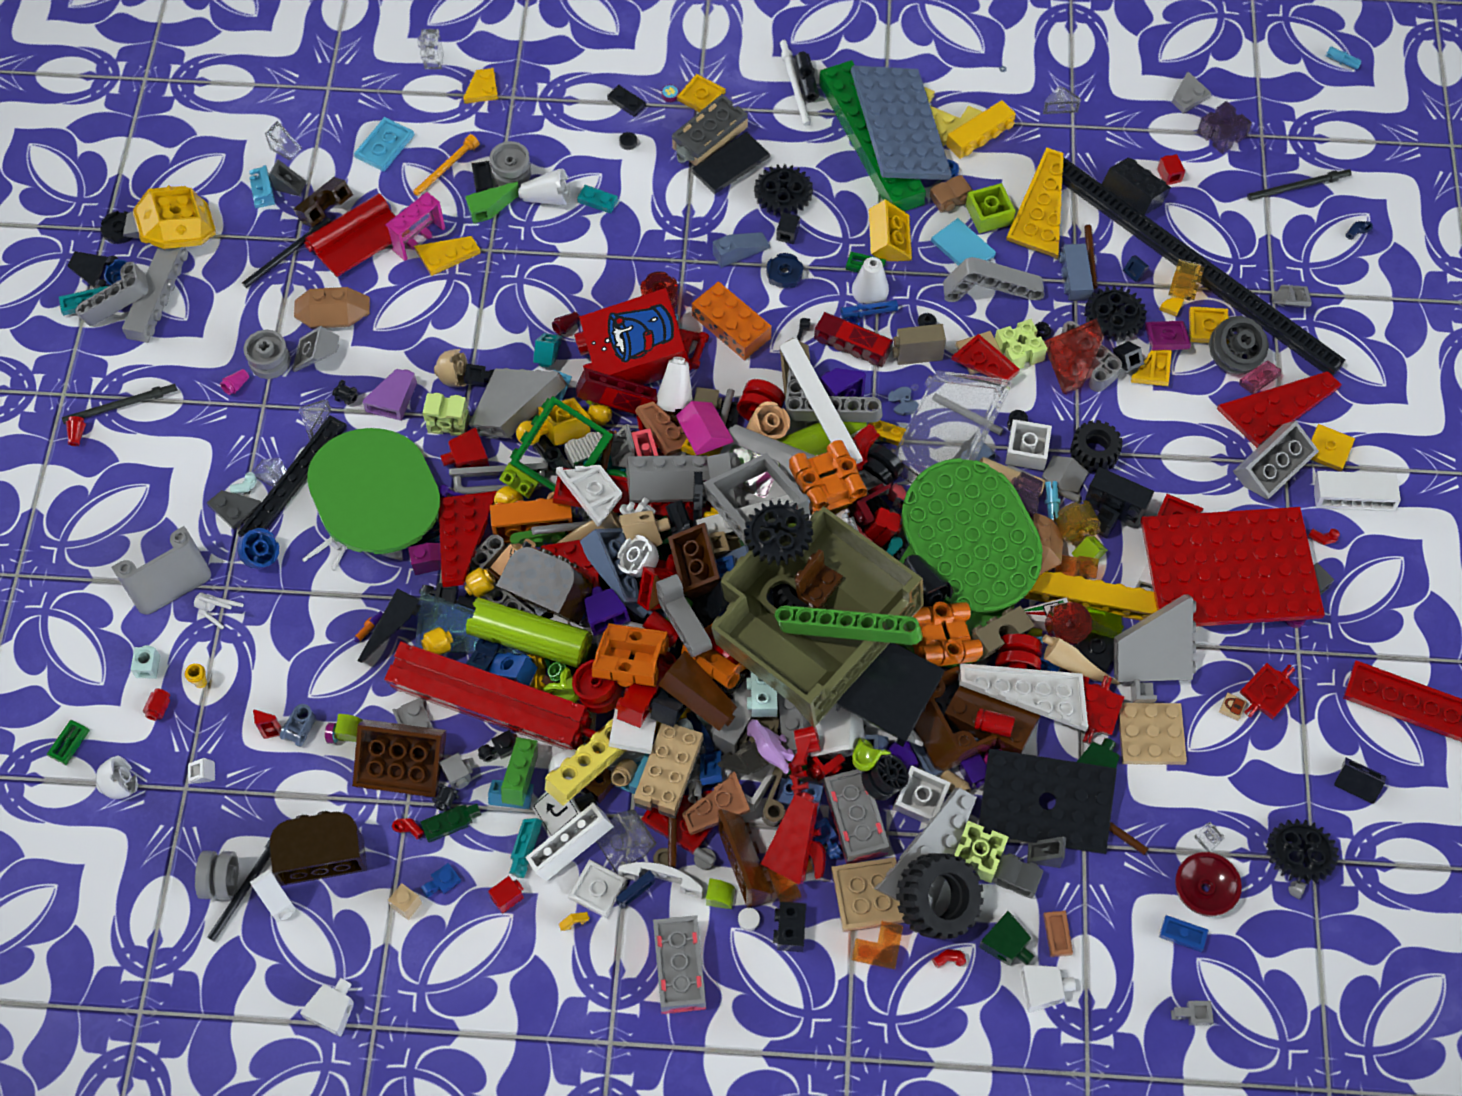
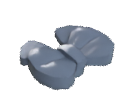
M900 387L894 392L891 391L889 393L888 401H900V404L894 407L896 414L902 416L904 414L909 415L918 410V402L912 400L910 396L911 388Z

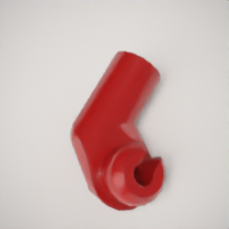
M1312 529L1308 537L1322 545L1335 543L1340 533L1337 529H1331L1328 533L1324 534Z
M411 818L397 819L392 823V829L395 832H410L416 839L424 835V831Z
M946 949L935 956L932 962L937 968L948 961L955 962L957 966H963L966 963V958L961 950Z

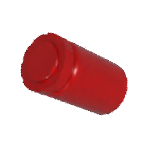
M655 610L642 626L644 629L668 632L669 648L674 646L680 638L671 622Z
M979 708L974 729L979 730L980 728L982 731L1010 738L1015 717L990 710L984 711V709Z

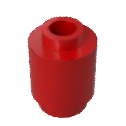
M156 688L154 692L150 693L143 708V713L147 719L157 721V719L163 718L170 703V694L167 691Z

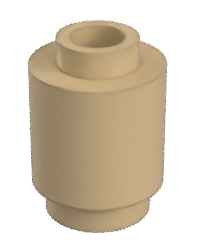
M631 759L621 760L611 772L613 784L619 787L628 785L638 768L637 764Z

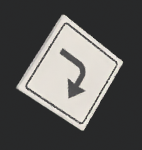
M545 792L531 804L538 819L543 821L542 825L549 837L581 813L573 798L562 806L548 792Z

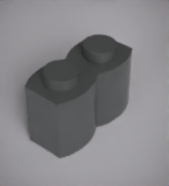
M1003 854L992 882L1000 887L1013 890L1024 897L1033 899L1044 871L1035 863H1023L1016 855Z

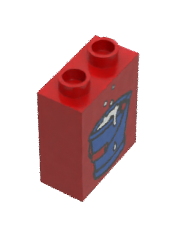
M666 288L579 316L583 331L574 334L576 344L581 356L590 354L592 361L583 365V369L587 368L641 385L663 379L669 360H672L673 357L685 358V361L689 364V370L692 369L675 311Z

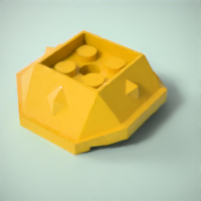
M168 185L164 188L148 189L133 209L140 241L146 244L150 243L159 248L200 246L216 233L208 203L199 197L192 188L186 186L171 187Z

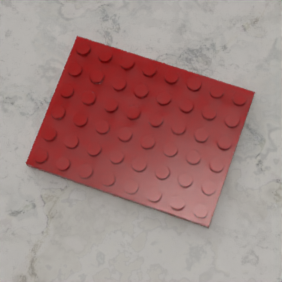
M1300 507L1141 517V527L1157 611L1182 595L1188 594L1196 601V612L1193 613V621L1196 622V627L1322 619L1325 616Z

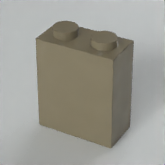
M943 324L897 329V336L894 337V347H892L893 358L897 359V364L906 365L942 361L946 344Z

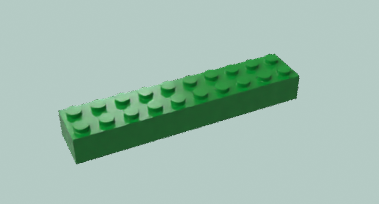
M850 60L820 70L819 85L882 200L886 199L903 211L924 205L926 190L919 179L883 178L881 176L851 73L852 66H855L853 61Z

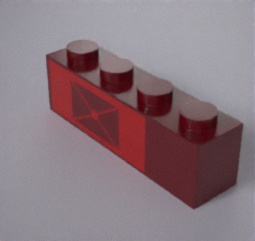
M827 312L823 313L814 332V339L818 342L830 345L838 351L847 352L855 358H861L872 365L883 367L892 351V339Z
M584 368L576 384L578 398L637 415L635 410L638 406L650 402L657 404L658 402L657 391L654 388Z

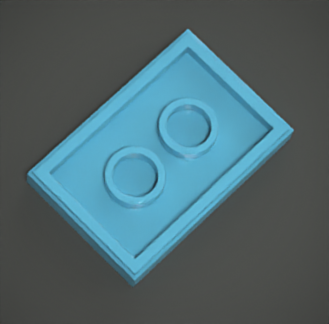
M384 117L356 150L354 157L385 172L412 139L414 131Z
M959 218L931 237V242L958 266L967 258L975 257L989 261L996 255V251Z

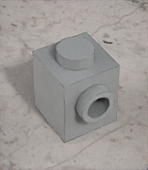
M459 753L439 762L451 788L462 789L472 781L470 773L473 771L468 761L463 762Z

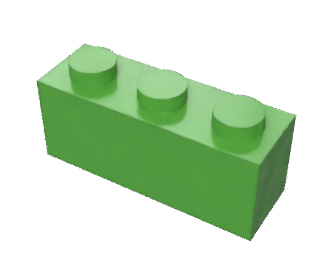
M517 737L501 786L502 803L523 806L538 758L537 740Z

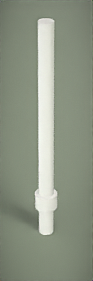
M782 40L780 42L782 59L787 66L803 125L809 126L810 120L792 62V52L788 48L787 41Z

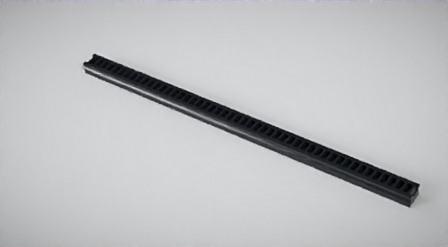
M1063 157V185L1241 314L1253 319L1263 330L1323 373L1328 371L1334 376L1342 368L1346 359L1147 216H1143L1104 188L1097 180Z

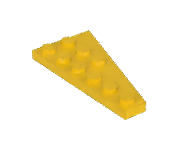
M1046 147L1006 240L1058 258L1064 153Z

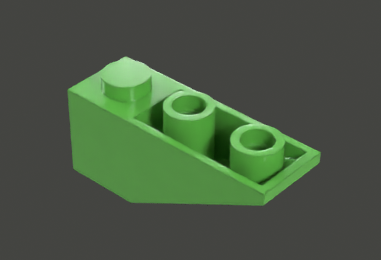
M518 181L465 196L473 224L493 218L519 196Z

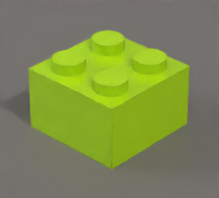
M1002 183L974 190L967 194L966 208L979 234L1013 224L1016 211Z

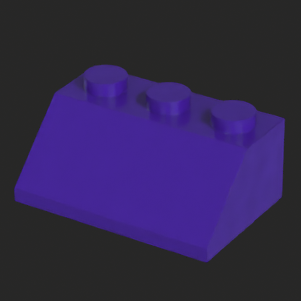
M835 368L832 371L825 372L820 379L828 396L864 397L865 372Z

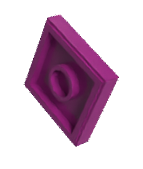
M1183 321L1146 322L1145 329L1152 350L1190 349L1191 343Z

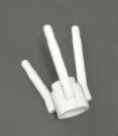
M330 536L329 539L302 560L303 562L307 561L330 544L335 549L341 548L331 568L335 570L348 548L340 542H336Z
M202 592L194 600V607L199 609L198 613L205 616L220 629H223L224 626L207 613L208 611H212L215 605L231 609L232 606H244L242 603L207 595Z

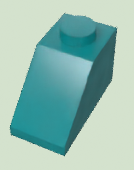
M543 333L535 340L533 363H539L538 365L541 367L552 366L556 362L562 336Z

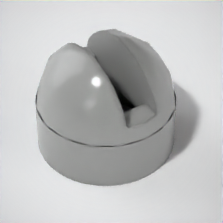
M1295 880L1290 883L1291 886L1288 887L1290 895L1300 900L1307 884L1302 881L1299 884Z

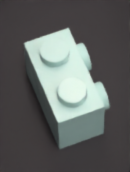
M751 672V677H747V690H751V697H747V710H751V717H777V691Z

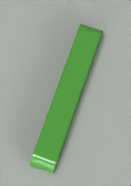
M781 606L775 612L776 621L784 633L909 645L917 644L922 639V631L918 620L909 616L795 606Z

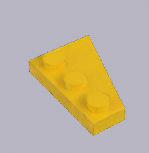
M472 236L414 246L416 253L431 276L481 253Z

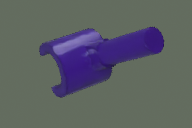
M447 485L439 487L440 498L447 497V495H466L451 490Z

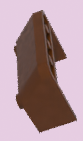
M958 666L944 672L925 707V712H922L913 729L923 741L922 747L932 766L938 771L949 770L960 765V762L979 753L980 755L987 753L988 749H994L997 740L996 734L978 742L968 731H959L953 734L935 699L944 694L946 687L957 683L960 671Z

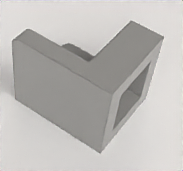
M1135 679L1131 684L1132 703H1155L1157 695H1154L1153 683H1140L1139 679Z

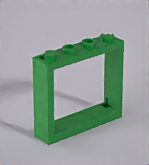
M554 396L551 399L547 398L541 408L544 410L540 416L537 414L531 422V425H533L530 432L526 431L520 439L523 443L519 449L515 448L509 457L512 459L510 464L555 491L556 484L529 468L520 460L555 405L603 435L584 464L585 467L596 464L614 436Z

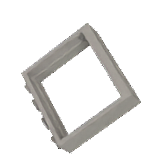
M767 453L703 482L706 499L745 545H747L745 543L746 536L744 535V529H747L745 526L746 521L722 494L724 491L768 472L793 500L790 506L797 503L798 509L803 507L804 514H810L809 497L800 491L797 483L792 482L785 470L782 471L777 461L772 459ZM769 519L767 522L772 523L776 519Z

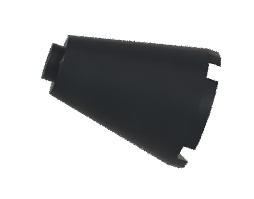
M910 555L904 560L903 564L923 578L924 605L922 607L933 606L936 602H944L943 600L947 596L949 599L952 597L954 592L952 585L920 555Z

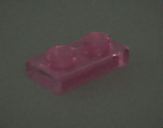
M1267 360L1242 377L1239 385L1250 393L1255 394L1281 376L1282 370Z

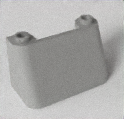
M185 526L171 534L170 542L173 546L171 550L141 567L136 568L134 563L129 560L121 561L111 567L141 614L148 615L210 579V568Z

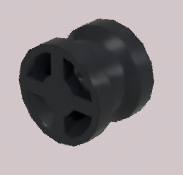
M1022 410L1012 411L1008 418L1007 428L1009 431L1011 430L1013 419L1028 422L1027 414Z

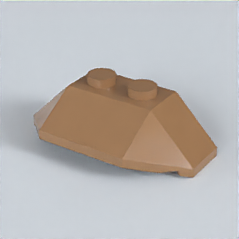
M349 287L309 289L297 298L294 304V318L311 329L320 326L324 328L349 327L370 314V297Z
M1027 510L1038 531L1042 544V567L1039 574L1041 575L1062 563L1063 533L1052 519Z

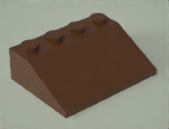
M959 686L944 715L947 723L961 731H968L975 738L982 740L994 735V733L982 731L980 728L979 730L974 729L979 708L984 709V711L990 710L1013 716L1015 721L1010 738L996 734L995 747L1002 751L1022 754L1041 715Z
M364 719L357 727L352 786L436 797L441 773L439 762L443 761L447 730Z
M719 809L718 832L746 907L754 908L772 901V893H775L771 880L767 881L765 877L767 869L761 865L762 861H759L757 856L760 852L756 841L752 842L750 838L752 830L749 823H745L741 815Z

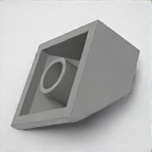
M320 326L301 337L292 371L297 372L335 354L339 348V335Z

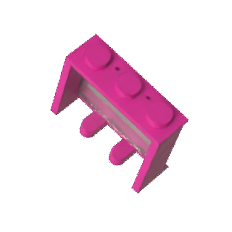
M426 192L386 224L393 245L391 250L404 261L408 259L404 245H408L412 250H415L414 246L418 245V242L413 238L419 233L426 239L432 238V233L427 228L429 225L434 223L440 229H446L440 202L430 193Z

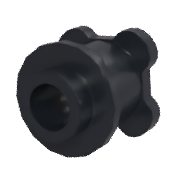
M341 380L338 386L334 388L332 395L335 396V401L342 400L346 405H350L357 400V389L345 385L346 382Z
M440 783L438 786L440 791L432 801L435 803L434 807L445 812L452 809V802L454 799L458 800L460 796L455 789Z

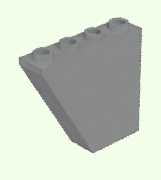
M495 368L469 425L472 429H477L479 436L510 438L516 432L519 424L530 420L538 412V407H541L547 398L555 397L566 387L567 383L557 371Z
M1188 594L1182 595L1114 637V678L1118 682H1133L1135 679L1140 681L1193 680V674L1196 672V664L1193 661V653L1196 652V643L1193 641V633L1196 632V622L1193 621V613L1196 612V601L1193 600V597Z

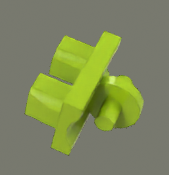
M510 462L499 478L500 481L527 498L531 497L539 484V481L513 466Z

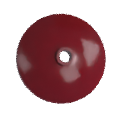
M1211 852L1195 853L1187 857L1176 872L1175 887L1177 894L1183 904L1197 914L1209 917L1223 915L1237 904L1241 896L1242 883L1240 875L1234 865L1221 855ZM1202 886H1206L1209 891H1203Z

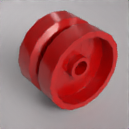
M762 379L749 380L743 389V395L737 403V411L744 419L750 421L755 409L764 402H775L778 404L777 406L782 408L785 394L771 382Z
M1018 633L1001 636L1004 644L997 651L998 655L995 659V666L1041 670L1042 643L1039 639L1027 634Z
M589 660L575 671L572 678V687L581 703L590 712L597 714L606 713L616 707L620 697L623 698L625 687L620 686L613 679L592 677L594 660Z

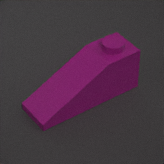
M426 543L408 547L415 575L441 570L440 543Z

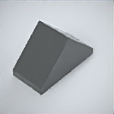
M279 159L276 160L269 173L274 190L296 196L301 194L307 182Z
M1057 837L1038 840L1037 843L1029 842L1027 863L1032 862L1037 865L1060 868L1065 858L1066 838Z

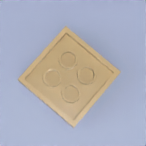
M1122 703L1118 715L1122 764L1185 765L1187 763L1181 703Z
M896 857L832 866L831 870L843 932L905 923L902 919L904 914L899 913L897 907L900 905V902L874 889L878 883L884 880L890 868L896 865Z

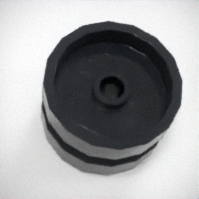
M872 444L867 453L868 462L863 465L862 470L865 469L885 485L891 484L892 486L893 482L902 474L904 467L900 459L891 450L880 444Z

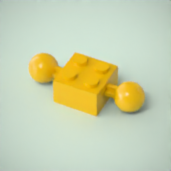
M574 398L562 401L599 426L607 424L612 417V409L609 406L594 402L589 406L588 411H585ZM555 405L531 445L536 444L541 435L545 434L555 446L563 445L571 439L583 438L586 434L590 433V426ZM538 407V414H539V416H540V414L542 413V411L544 410V409L541 408V407ZM524 421L516 429V437L521 444L523 442L520 439L526 431L530 432L533 427L531 425L532 421Z

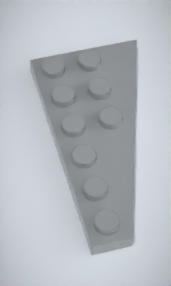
M955 788L941 805L939 812L928 821L926 828L919 832L902 853L900 860L893 868H890L884 880L878 883L874 889L896 900V893L899 894L898 880L902 881L901 873L904 869H909L908 864L912 860H917V857L930 853L955 855L977 797L961 788ZM941 875L932 882L929 889V903L932 910L935 908L945 882V878Z

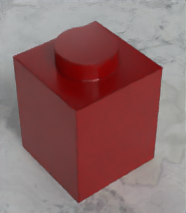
M1167 155L1160 158L1157 171L1161 179L1167 185L1182 182L1185 169L1178 155Z
M510 876L488 890L491 900L502 914L524 899L521 892L524 890L517 879L513 881Z

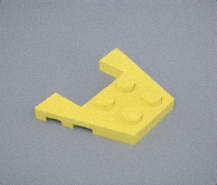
M924 87L930 103L935 91ZM968 105L961 118H958L930 106L943 146L946 145L947 135L983 112Z

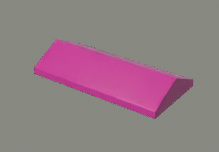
M691 401L676 415L696 456L734 442L712 402Z

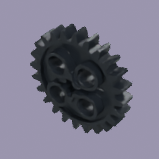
M777 164L776 169L770 166L769 172L764 169L763 175L759 174V178L755 180L754 192L757 204H761V209L767 207V213L773 210L774 215L780 212L782 216V213L791 214L792 211L797 214L798 209L803 211L804 206H808L809 201L812 199L813 188L810 177H806L805 171L800 173V168L793 170V165L787 168L786 164H784L783 168H780Z
M1114 285L1112 290L1108 286L1105 287L1104 291L1099 288L1098 293L1093 292L1092 297H1089L1086 303L1084 313L1086 322L1090 323L1089 328L1095 327L1094 334L1101 332V338L1107 335L1108 340L1114 337L1115 341H1118V338L1121 337L1125 341L1126 336L1132 338L1133 334H1138L1139 329L1142 330L1147 311L1144 310L1145 304H1141L1142 299H1135L1137 294H1129L1130 289L1124 292L1122 286L1119 290Z
M778 499L777 504L774 505L772 500H770L768 507L762 503V510L755 508V515L749 514L750 521L745 522L747 529H744L745 543L748 544V550L752 551L754 557L759 555L760 562L767 558L768 565L773 560H776L777 566H779L781 560H784V563L788 565L789 558L795 562V555L798 554L803 557L802 549L809 550L807 543H812L811 536L814 535L812 521H809V514H804L803 507L798 509L797 503L790 506L789 500L785 504H781V500ZM769 519H776L772 523L767 522ZM789 524H797L794 527H788ZM764 537L770 538L768 541H761ZM784 542L790 543L788 546L781 545Z
M1298 819L1295 820L1294 824L1287 820L1285 825L1280 823L1278 828L1274 827L1268 837L1266 855L1271 856L1269 863H1276L1274 870L1281 869V876L1288 874L1289 881L1295 877L1299 884L1302 879L1305 880L1307 885H1309L1311 879L1317 884L1319 879L1325 881L1327 875L1331 876L1337 866L1339 858L1337 852L1339 849L1333 847L1336 841L1329 840L1330 833H1322L1323 827L1316 829L1315 822L1310 826L1307 820H1304L1303 824H1300Z

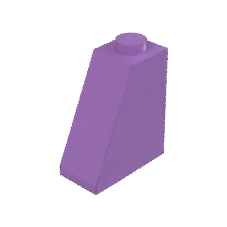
M395 369L364 398L362 403L365 412L402 421L417 385L415 373L407 369Z

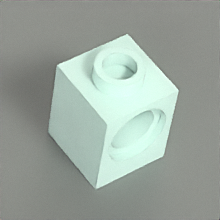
M148 645L134 648L131 671L136 678L157 679L160 655L156 648Z

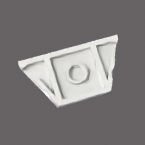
M591 465L589 467L575 466V469L563 470V467L556 468V474L594 523L600 526L622 498L621 490L601 465Z

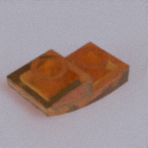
M1062 555V563L1056 567L1055 572H1061L1073 577L1082 576L1085 579H1096L1099 559Z

